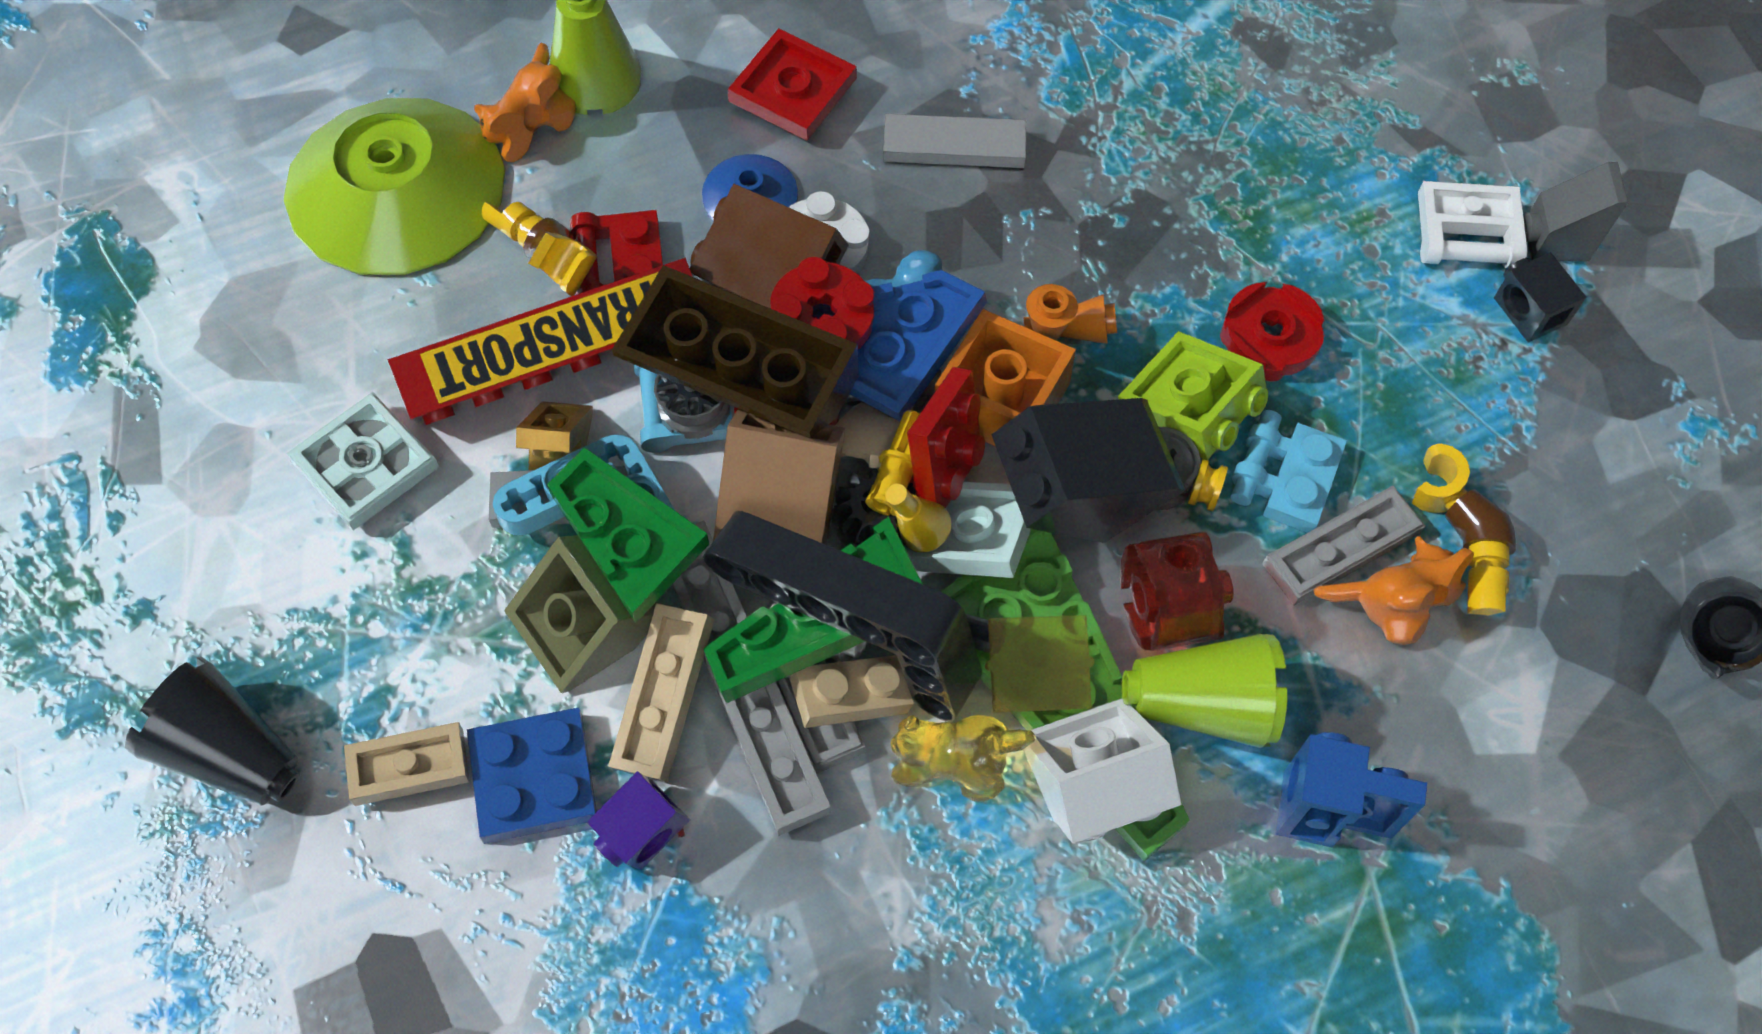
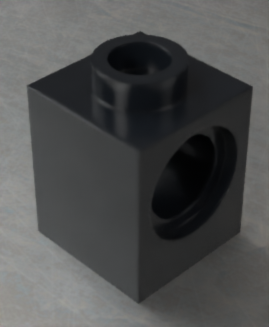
M1551 252L1534 260L1523 258L1512 264L1504 272L1503 277L1505 279L1494 296L1496 302L1527 342L1568 325L1587 298Z

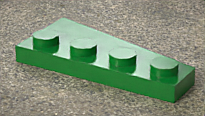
M889 516L874 526L875 534L860 545L854 547L850 543L841 550L922 584ZM777 603L770 609L765 607L759 608L704 647L703 650L720 693L727 704L865 641Z

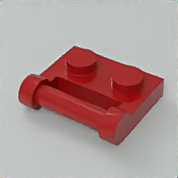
M657 210L597 216L591 212H579L570 218V232L576 241L589 248L596 255V240L610 238L614 282L663 265ZM596 258L576 295L603 286L599 280L598 258Z

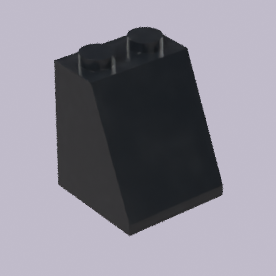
M1143 398L1029 406L991 434L1026 528L1105 543L1185 491L1149 403Z

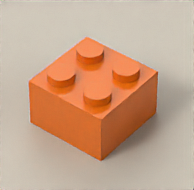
M982 309L936 382L935 392L952 367L973 370L975 394L980 396L981 401L978 415L979 432L984 437L986 443L995 446L991 434L1029 406L1058 404L1070 385L1076 349Z

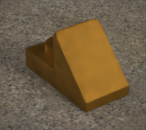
M542 401L516 427V448L529 449V470H536L587 446L593 406Z

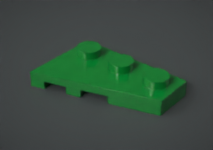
M585 447L547 484L552 498L635 623L639 621L710 544L708 534Z

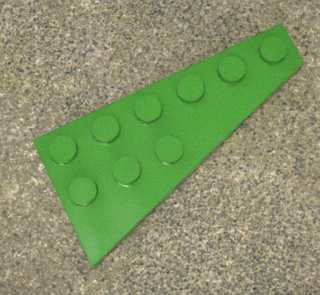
M1035 529L1030 530L1013 578L963 574L941 591L954 599L964 609L966 614L1000 623L1005 628V639L999 653L991 654L976 649L982 669L980 679L1027 731L1122 699L1121 672L1088 602L1083 601L1073 580V570L1066 555L1061 554L1052 533ZM1182 804L1163 811L1152 820L1135 821L1115 830L1145 862L1184 829L1190 819Z

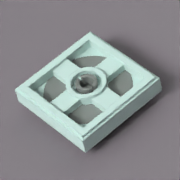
M371 392L286 453L295 467L353 531L439 468L435 457L374 392Z

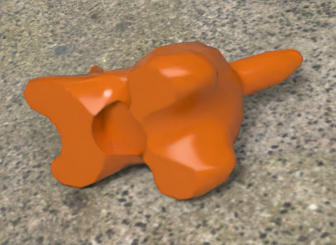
M544 43L538 44L532 61L518 71L501 100L495 105H474V110L480 118L479 124L483 138L489 143H503L501 155L507 162L513 163L525 155L529 150L534 132L541 126L547 125L561 132L567 130L575 118V101L560 89L561 71L553 64L548 65L550 59L548 46Z
M1417 536L1415 538L1417 553L1412 555L1411 562L1386 567L1373 574L1367 581L1317 586L1313 591L1316 597L1331 602H1360L1369 620L1383 630L1389 642L1399 645L1414 644L1426 630L1431 616L1429 613L1430 607L1449 606L1463 593L1466 583L1461 578L1465 569L1472 561L1474 553L1470 549L1462 548L1454 554L1452 551L1439 546L1427 544L1422 537Z

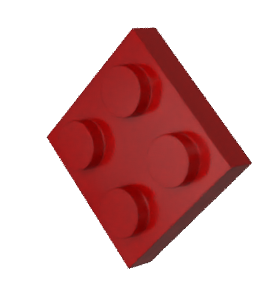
M778 28L727 89L728 101L808 141L857 79V66Z
M952 367L907 432L916 496L936 502L947 508L951 500H956L959 497L966 476L973 466L976 467L980 464L985 451V439L980 435L978 423L981 401L980 396L975 394L973 370Z

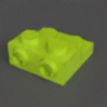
M1178 331L1119 394L1118 399H1146L1158 427H1168L1181 431L1193 441L1199 450L1200 458L1208 460L1217 449L1227 451L1231 448L1238 435V425L1247 415L1257 417L1261 414L1268 401V390L1266 389L1263 364Z

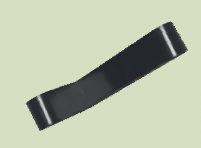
M735 511L703 555L707 566L728 582L897 654L913 700L921 709L937 719L948 722L954 721L982 676L981 665L964 609L954 599L938 590L744 511Z

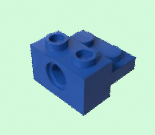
M1324 732L1318 735L1310 734L1284 770L1275 835L1331 848L1341 839L1343 828L1392 839L1425 806L1427 782L1409 779L1406 772L1395 768L1380 767L1368 770L1370 747L1354 744L1349 737L1343 734Z

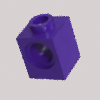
M637 771L587 823L600 836L594 842V845L607 860L616 867H619L624 862L627 865L642 870L691 819L652 779Z

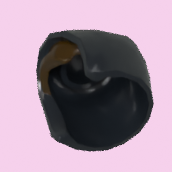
M1732 576L1709 579L1699 583L1687 595L1681 608L1679 622L1685 645L1702 671L1706 672L1712 679H1718L1723 674L1748 670L1762 662V589L1751 582Z

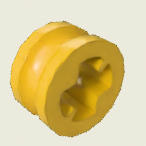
M1202 459L1188 504L1194 506L1197 502H1203L1207 510L1213 512L1219 499L1228 467L1221 465L1220 468L1213 469L1209 466V461Z

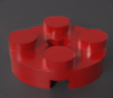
M808 257L803 259L797 268L787 272L777 282L771 294L770 309L858 344L859 350L867 341L872 331L874 291L871 285L865 282L853 270L840 264L826 262L819 257ZM827 304L831 306V310L835 314L833 316L824 314L820 319L814 318L812 316V306Z
M1261 282L1243 288L1232 298L1225 314L1220 338L1228 351L1263 364L1265 380L1271 382L1280 380L1284 375L1298 373L1315 360L1324 341L1325 334L1322 328L1324 317L1316 301L1303 290L1284 283L1281 289L1276 287L1265 288L1267 282ZM1265 322L1269 326H1274L1277 323L1283 327L1281 336L1267 333L1262 323Z

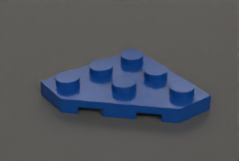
M943 270L923 274V280L893 287L892 282L872 287L874 291L873 327L867 341L858 350L859 377L849 394L899 422L904 412L911 410L987 303L985 291ZM827 304L812 306V316L814 318L820 319L824 314L830 316L835 314L831 310V306Z

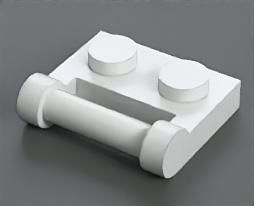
M1423 181L1418 191L1422 233L1420 258L1422 263L1439 264L1442 259L1503 263L1504 268H1509L1515 262L1527 258V242L1520 187ZM1443 233L1500 236L1504 238V244L1444 240Z

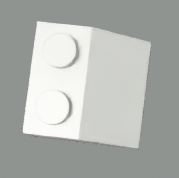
M1123 699L1019 734L1021 745L1050 814L1072 844L1083 840L1099 839L1110 830L1135 821L1152 820L1163 811L1182 805L1170 744L1131 705H1125Z

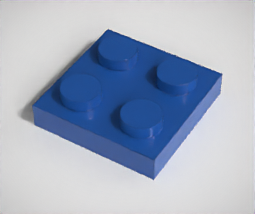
M579 707L467 729L479 837L484 844L584 824L597 812L583 716Z

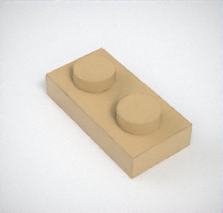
M897 655L813 665L792 674L790 677L804 728L908 714L914 705Z
M459 722L344 745L349 800L354 806L470 782L464 733Z

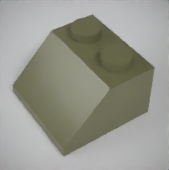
M578 535L558 537L505 608L504 612L560 693H566L635 650L648 633L656 602L635 623Z

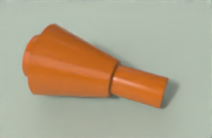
M1045 284L1035 288L1029 294L1026 301V308L1033 331L1057 340L1077 314L1078 303L1073 293L1067 288L1056 284Z
M1104 294L1078 303V311L1075 318L1060 337L1108 344L1107 334L1117 333L1115 303L1105 304ZM1029 316L1024 317V327L1033 330Z

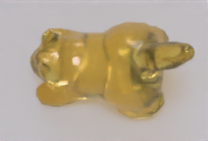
M910 715L899 723V731L890 741L892 752L902 761L892 768L891 777L896 784L906 787L922 785L936 780H951L960 786L964 797L971 801L985 802L997 797L1004 789L1002 774L1006 765L1007 753L1024 750L1035 742L1036 736L1031 730H1008L1002 722L992 716L974 715L956 723H936L919 720L914 715Z

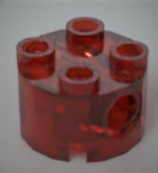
M1206 532L1141 541L1140 543L1129 544L1125 547L1121 557L1120 584L1121 590L1131 589L1133 602L1123 603L1132 635L1143 650L1159 651L1223 639L1225 631L1223 622L1224 604L1231 603L1233 600V584L1230 574L1226 570H1218L1213 556L1212 543Z

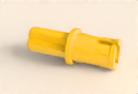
M914 410L904 412L890 448L880 453L878 457L881 463L879 472L865 500L869 508L883 515L890 516L891 513L893 516H896L895 509L886 500L885 494L887 489L893 484H902L907 489L913 476L907 432L920 415Z

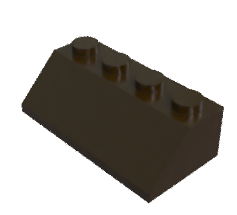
M664 265L611 350L612 355L808 438L814 436L837 418L859 377L858 344Z

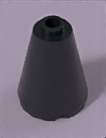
M196 657L197 667L188 662L180 665L147 699L140 711L149 718L141 732L130 727L126 735L124 748L137 759L263 806L271 799L277 802L282 801L290 793L300 777V773L294 770L298 763V757L211 662L203 657Z

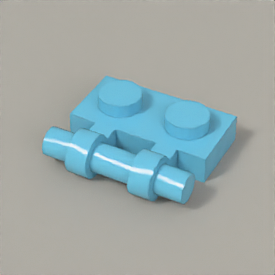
M1265 410L1262 412L1259 422L1250 428L1246 439L1249 449L1244 461L1237 464L1232 476L1235 486L1231 499L1239 505L1247 506L1251 504L1254 494L1267 498L1268 502L1263 513L1264 517L1308 533L1318 526L1347 440L1297 423L1291 439L1287 438L1278 431L1282 420L1281 415L1272 410ZM1268 456L1282 461L1277 476L1267 473L1264 469Z

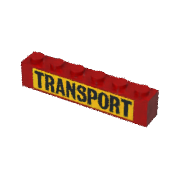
M686 257L664 265L692 277ZM662 266L387 359L410 419L422 416L425 425L454 416L455 413L452 405L472 398L476 408L505 398L501 388L521 381L525 391L553 381L550 371L570 364L572 372L576 373L601 364L599 353L611 350Z

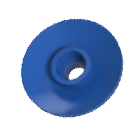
M757 154L738 155L719 163L708 174L702 189L703 205L713 222L717 204L723 197L728 195L733 184L787 207L798 201L797 183L790 170L773 158Z

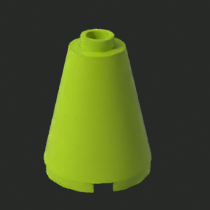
M556 0L550 64L557 66L561 71L559 87L567 96L575 101V113L588 115L587 110L602 109L603 114H608L629 104L639 92L641 66L608 1Z
M1257 634L1136 659L1132 670H1125L1123 673V703L1125 705H1132L1145 719L1258 748L1271 747L1270 743H1277L1281 738L1286 718L1287 687H1277L1275 668L1286 669L1285 657L1280 642L1274 635Z

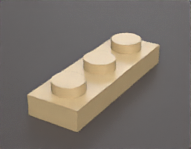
M656 603L608 767L632 774L638 771L648 778L668 783L705 652L703 648L708 644L715 619L707 614Z

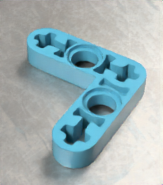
M610 435L584 446L615 469V465L609 462L608 459L618 456L621 461L625 462L628 473L626 477L675 510L639 448L631 438L624 435ZM584 447L499 488L494 495L493 508L500 526L506 532L513 535H526L565 517L552 498L547 484ZM542 489L545 490L549 500L545 504H543L542 498L538 494V491ZM522 502L527 511L518 515L512 508V505Z

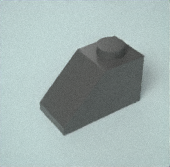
M1607 162L1540 193L1530 212L1525 213L1523 217L1526 242H1528L1532 260L1550 252L1558 261L1591 260L1628 204L1618 162Z

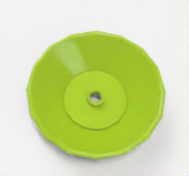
M385 98L348 109L311 134L290 164L283 201L294 234L321 261L358 275L404 276L449 261L482 236L489 225L482 217V207L484 202L495 205L498 208L501 206L505 166L496 143H489L483 138L480 124L465 111L426 98Z

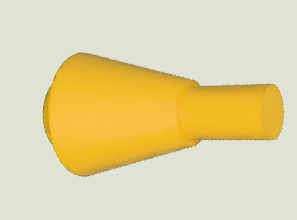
M893 484L887 489L885 497L887 502L895 509L900 536L906 547L915 552L924 553L937 549L946 541L951 531V517L945 507L936 502L912 495L902 484Z

